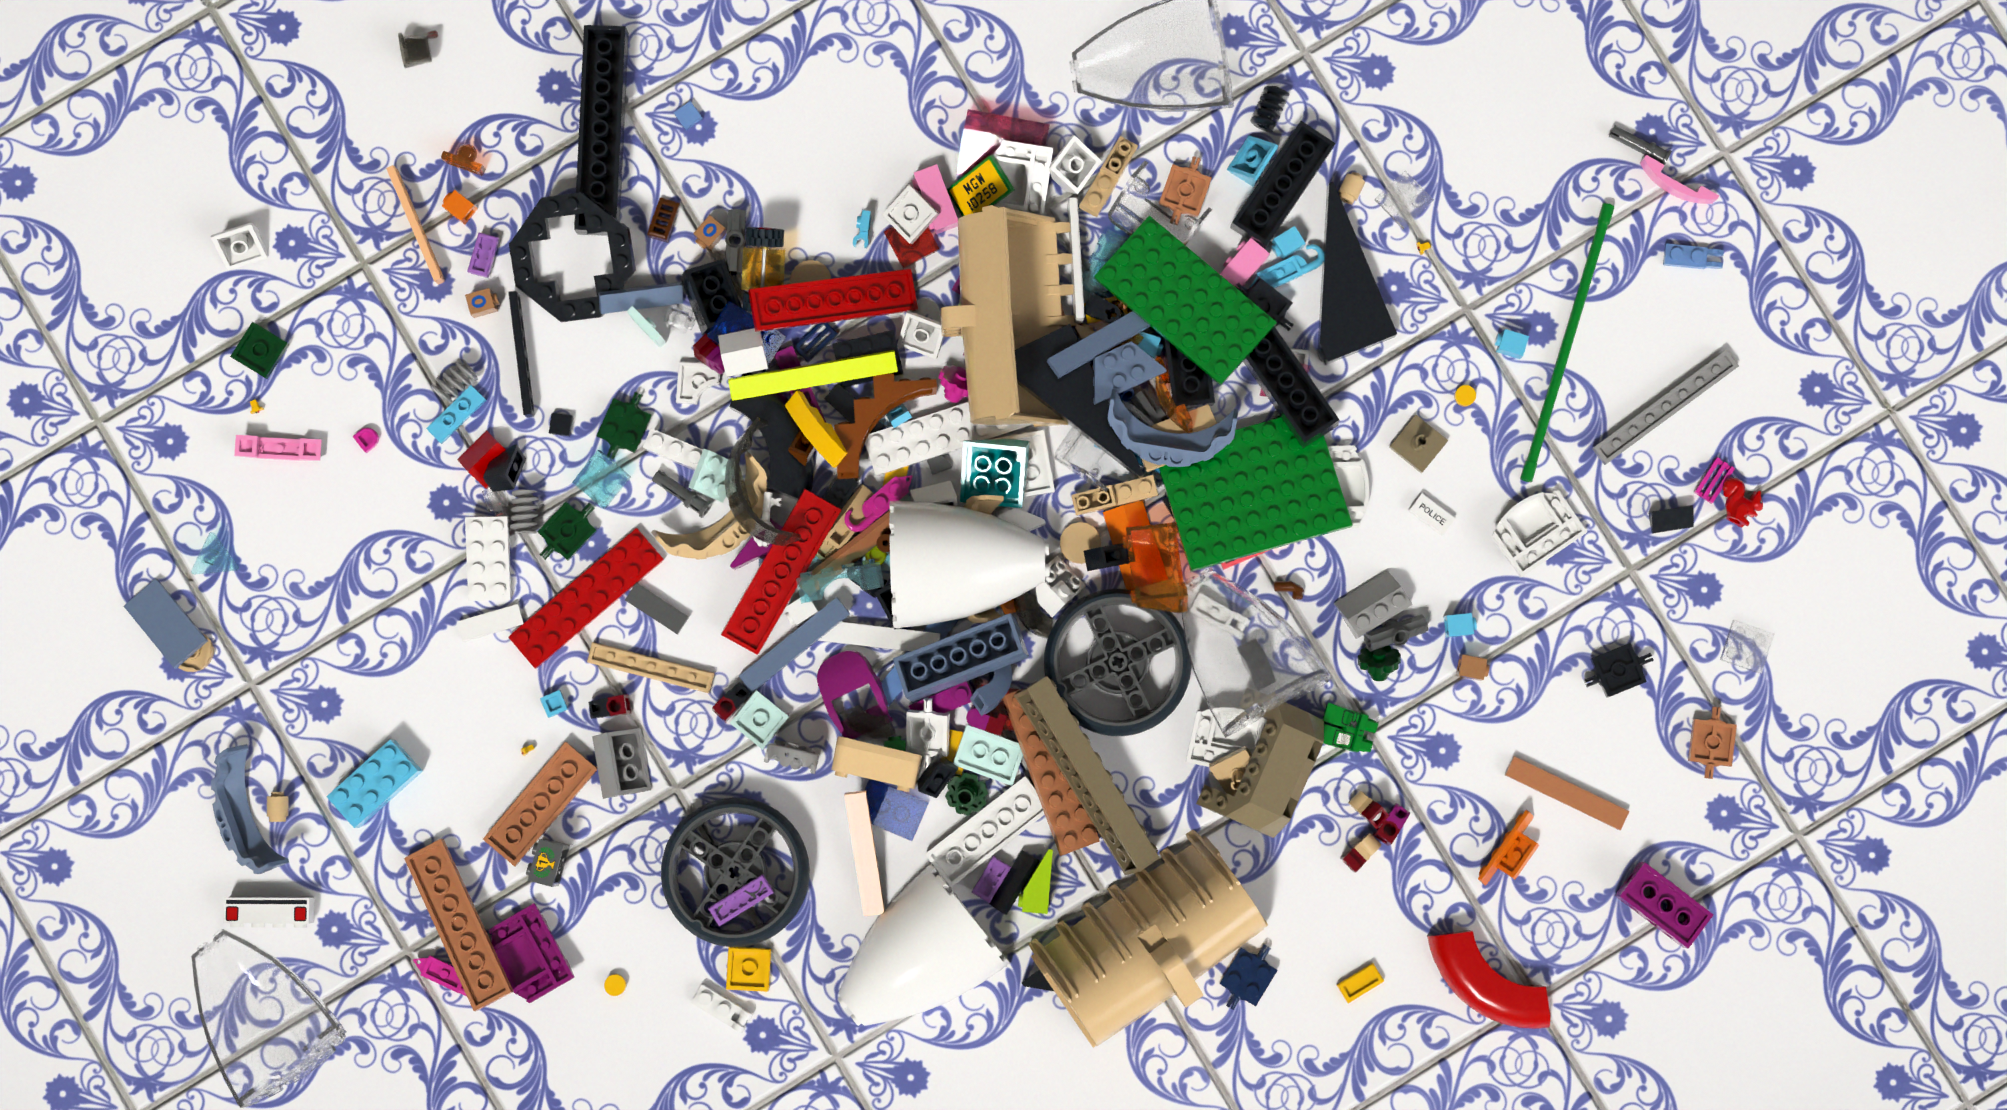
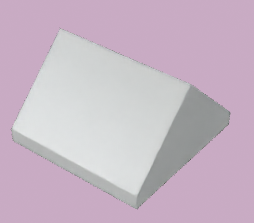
M252 223L211 235V239L227 271L267 258L259 228Z
M907 310L897 345L937 359L945 338L941 335V323Z
M755 328L718 336L721 358L727 377L768 369L761 331L755 332Z

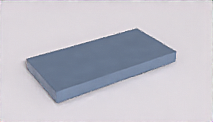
M156 578L124 605V608L175 669L208 642L202 632Z

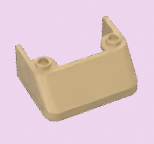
M838 736L831 770L835 771L836 776L847 778V775L851 774L898 785L897 790L909 792L910 788H916L923 756Z

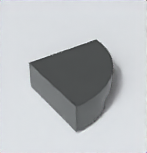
M941 455L927 460L932 475L952 468L949 461Z

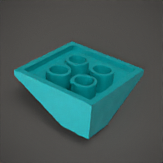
M1014 439L964 440L960 502L967 503L966 500L971 496L995 495L1004 496L1003 502L998 506L1022 508L1030 441Z

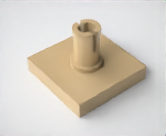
M1247 746L1209 764V769L1224 791L1232 796H1235L1252 757Z

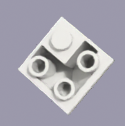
M1058 556L1048 563L1049 577H1045V581L1036 586L1037 602L1051 617L1055 616L1086 587L1080 578Z

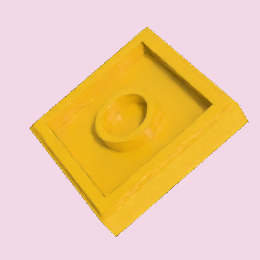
M728 947L726 990L769 992L771 949Z

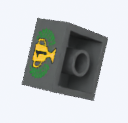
M539 839L538 842H535L532 849L534 859L532 863L528 864L526 875L529 876L527 881L550 887L559 886L570 845L549 839Z

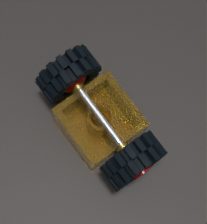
M767 227L746 228V245L749 246L743 247L741 290L784 285L786 248H770L783 247L784 230ZM745 292L743 293L742 310L752 311L749 293Z

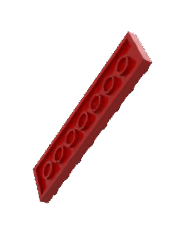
M911 269L748 290L755 332L918 310Z
M804 488L722 630V636L756 655L759 654L840 514L841 508Z
M636 528L508 636V638L530 664L537 669L634 587L636 583L664 561L663 557L639 529Z

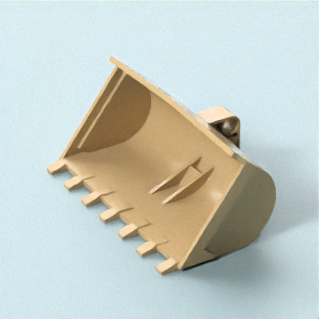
M994 205L982 207V212L969 214L958 219L961 306L941 308V335L943 337L963 336L970 422L973 424L1011 425L1031 423L1034 427L1068 425L1066 421L1017 384L1015 350L1068 324L1071 326L1077 325V323H1074L1073 315H1061L1060 296L1073 295V285L1059 284L1058 265L1072 264V254L1057 253L1056 234L1070 232V222H1055V218Z
M1195 830L1185 834L1191 843L1190 846L1176 855L1168 848L1162 850L1159 854L1163 858L1164 863L1150 873L1145 869L1136 872L1135 875L1138 881L1123 891L1116 884L1109 887L1107 890L1112 898L1099 908L1095 909L1089 902L1083 905L1081 908L1086 917L1070 928L1063 920L1057 923L1055 927L1060 936L1045 947L1037 939L1028 944L1034 953L1031 958L1093 1048L1174 995L1177 996L1185 1008L1204 996L1195 980L1268 926V923L1239 880L1220 856L1217 848L1206 836L1201 837Z

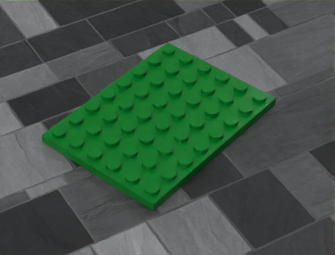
M1282 417L1235 430L1234 439L1231 443L1227 444L1213 458L1207 461L1202 460L1185 467H1169L1165 465L1159 468L1190 572L1353 526L1324 435L1305 448H1302Z

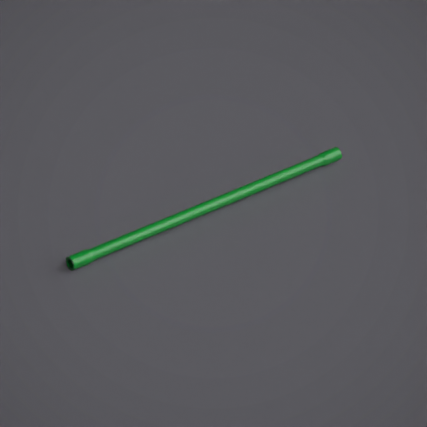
M1603 203L1597 228L1530 451L1520 480L1532 483L1539 454L1605 234L1615 208L1611 204Z

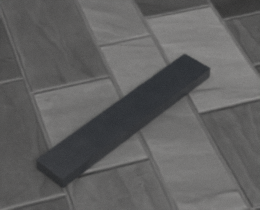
M510 291L508 294L523 415L529 418L534 417L535 412L521 299L518 292Z

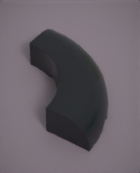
M745 373V374H742V376L753 375V374H752V373ZM779 392L731 401L729 406L731 410L749 419L760 430L766 441L770 455V474L766 486L768 490L795 500L799 499L804 488L812 491L813 455L807 465L804 466L788 451L800 430L785 407L789 400Z

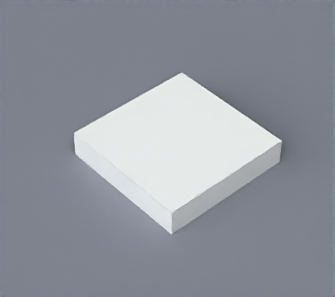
M908 185L882 216L909 244H913L940 213L912 185Z

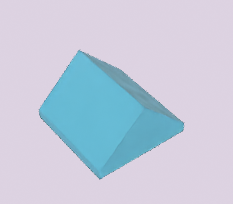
M1248 136L1227 170L1254 187L1274 157L1278 145Z

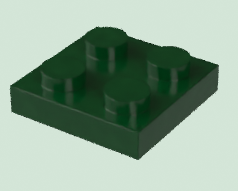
M252 321L230 357L268 379L288 348L289 343Z

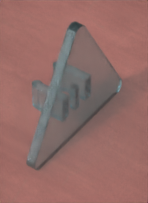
M210 532L193 565L191 573L195 575L237 571L239 567L215 533Z

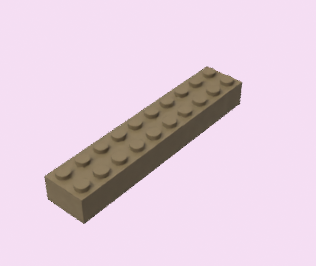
M1048 676L1035 681L1014 695L1123 873L1129 875L1142 871L1160 858L1157 854L1156 846L1147 838L1145 828L1137 822L1134 810L1124 801V795L1113 783L1111 773L1103 767L1100 755L1090 746V739L1086 734L1082 733L1077 718L1071 715L1068 710L1067 702L1063 697L1059 696L1054 681L1049 679Z

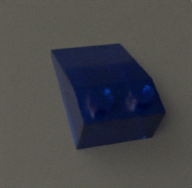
M728 301L707 337L719 345V335L755 328L753 316ZM776 329L761 331L768 366L786 338Z
M869 779L865 790L871 824L913 841L929 802L904 791L897 790V788L881 781Z

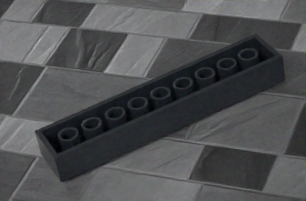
M584 25L576 193H586L591 200L605 208L620 222L629 32L626 26ZM584 213L575 214L574 230L578 235L608 236L607 232L587 234Z

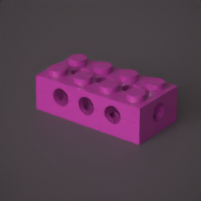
M1639 862L1614 895L1682 948L1689 949L1714 915L1646 862ZM1648 886L1650 889V895L1646 898L1643 894V890L1645 887ZM1665 899L1667 908L1663 911L1660 904ZM1683 913L1684 921L1680 924L1678 922V915Z

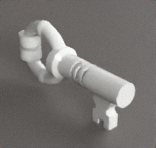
M764 492L762 519L752 532L754 541L758 546L768 547L776 537L775 527L770 522L771 506L782 507L780 501L783 500L782 498H772V493ZM761 527L769 528L771 531L770 538H759L758 530Z

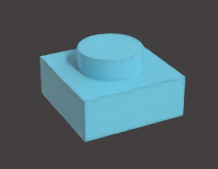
M904 404L886 414L894 428L912 418Z
M561 690L540 698L548 718L569 710Z

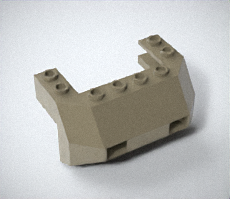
M1246 687L1238 707L1267 719V722L1235 796L1204 785L1196 804L1274 838L1291 820L1324 743V721L1282 700Z

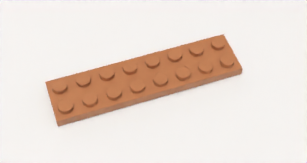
M1021 690L1005 695L1003 701L1059 855L1062 856L1099 842L1100 840L1093 822L1014 695Z
M439 839L405 857V862L473 1011H478L513 993L511 984L444 839Z

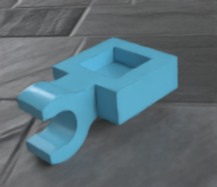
M862 210V216L857 217L856 228L860 229V233L853 238L854 247H857L859 240L865 242V249L869 246L868 236L871 211Z

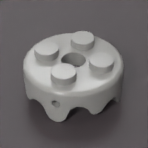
M774 740V743L767 745L764 762L768 763L770 759H774L775 761H780V764L784 767L790 765L794 770L799 769L801 766L811 769L810 772L815 774L819 755L815 753L816 749Z

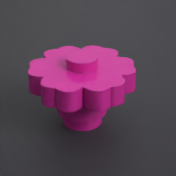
M951 365V367L944 366L938 376L941 380L940 384L945 388L944 397L950 402L958 403L964 397H968L966 370L955 365Z

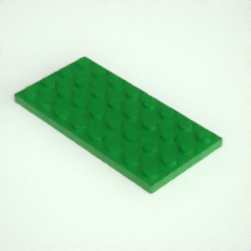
M1150 215L1094 276L1096 281L1219 385H1222L1277 323Z

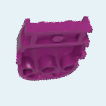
M853 650L843 651L828 658L821 664L817 673V683L829 717L844 738L854 740L893 721V718L889 716L888 702L879 676L877 677L872 669V665L863 654ZM869 684L878 705L841 722L832 701Z

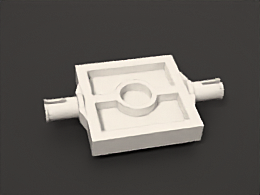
M932 698L923 699L924 710H908L906 716V752L917 753L923 756L922 768L924 769L931 763V757L936 756L938 753L945 757L949 754L950 714L932 711Z

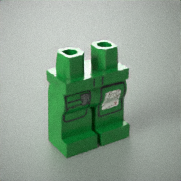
M1327 703L1322 720L1324 723L1342 727V729L1324 724L1323 744L1355 753L1359 751L1371 752L1373 741L1363 739L1364 731L1375 734L1378 722L1368 718L1369 715Z

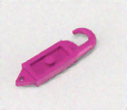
M895 476L866 500L862 505L865 519L859 524L851 523L850 515L852 510H848L844 517L846 526L854 532L865 530L890 509V501H899L909 493L908 489L913 476Z
M432 955L428 958L413 959L421 972V976L467 997L453 965Z

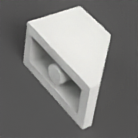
M1007 507L1000 510V515H997V518L1015 524L1029 532L1046 524L1044 519L1019 508L1012 509V507Z

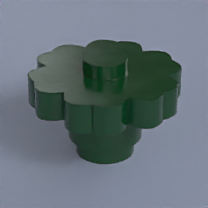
M1390 645L1373 651H1369L1365 647L1360 650V655H1358L1360 669L1367 670L1374 681L1386 680L1388 675L1397 670L1401 663L1399 650L1391 649Z
M964 772L962 777L955 775L947 784L949 789L945 795L948 800L947 803L950 807H955L958 814L970 815L972 810L979 812L987 803L985 797L989 790L984 780H978L979 778L976 773Z

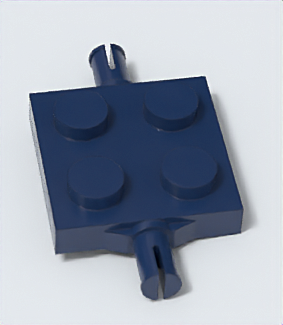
M1263 944L1258 954L1249 953L1241 948L1221 980L1220 985L1227 988L1232 994L1231 999L1226 1005L1230 1007L1234 1001L1230 1009L1234 1010L1239 1000L1247 1001L1256 1007L1278 970L1270 966L1265 960L1271 949L1267 947L1263 953L1266 948L1265 944Z

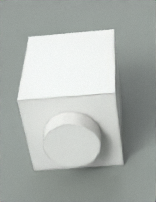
M807 594L785 607L788 611L785 613L787 619L791 624L796 623L797 626L818 613V610Z

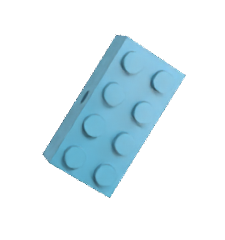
M390 739L326 797L353 828H360L420 775L423 770L396 740Z

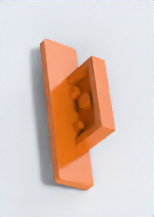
M1525 810L1524 813L1517 817L1516 825L1505 834L1502 845L1493 851L1488 865H1484L1481 868L1478 880L1485 886L1497 869L1516 880L1539 847L1538 843L1523 834L1534 818L1528 810Z

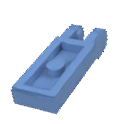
M1666 243L1663 265L1694 269L1723 268V263L1707 262V255L1720 257L1724 255V251L1708 249V247Z

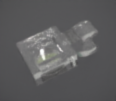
M491 489L482 491L487 511H494L495 516H506L503 508L509 506L505 490L492 492Z

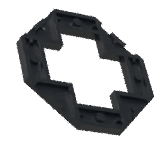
M584 192L542 197L509 243L515 286L560 322L603 317L605 314H601L599 310V292L623 289L625 283L636 271L630 228L620 223L610 212L591 200ZM584 213L587 234L607 232L613 273L594 276L597 296L561 301L557 280L538 283L531 242L551 239L548 218Z

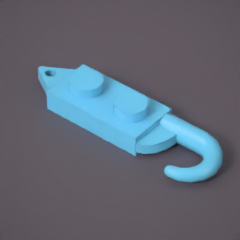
M1315 244L1307 245L1306 249L1317 251L1318 257L1316 260L1307 264L1302 257L1298 255L1292 256L1256 274L1257 277L1249 288L1254 285L1259 277L1275 289L1303 276L1322 265L1324 261L1323 249Z

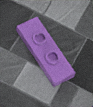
M762 874L708 909L718 926H721L773 894L774 891ZM745 890H746L747 892H749V893L757 892V893L755 894V895H756V899L753 898V897H752L751 895H749L748 893H746ZM723 904V906H722V908L720 909V911L718 912V914H716L717 911H718V907Z

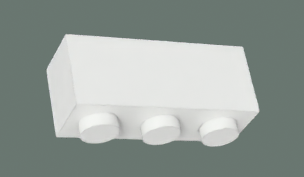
M652 428L643 445L646 451L694 471L703 452L701 448Z

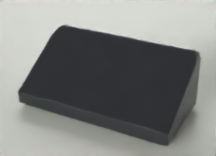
M1693 505L1648 513L1652 534L1694 527Z
M938 753L918 779V792L937 798L957 772L958 767Z

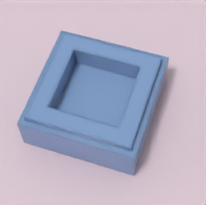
M691 101L674 112V115L686 131L703 119Z

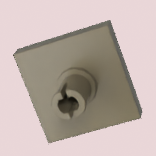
M1415 415L1389 448L1422 474L1449 440L1419 416Z

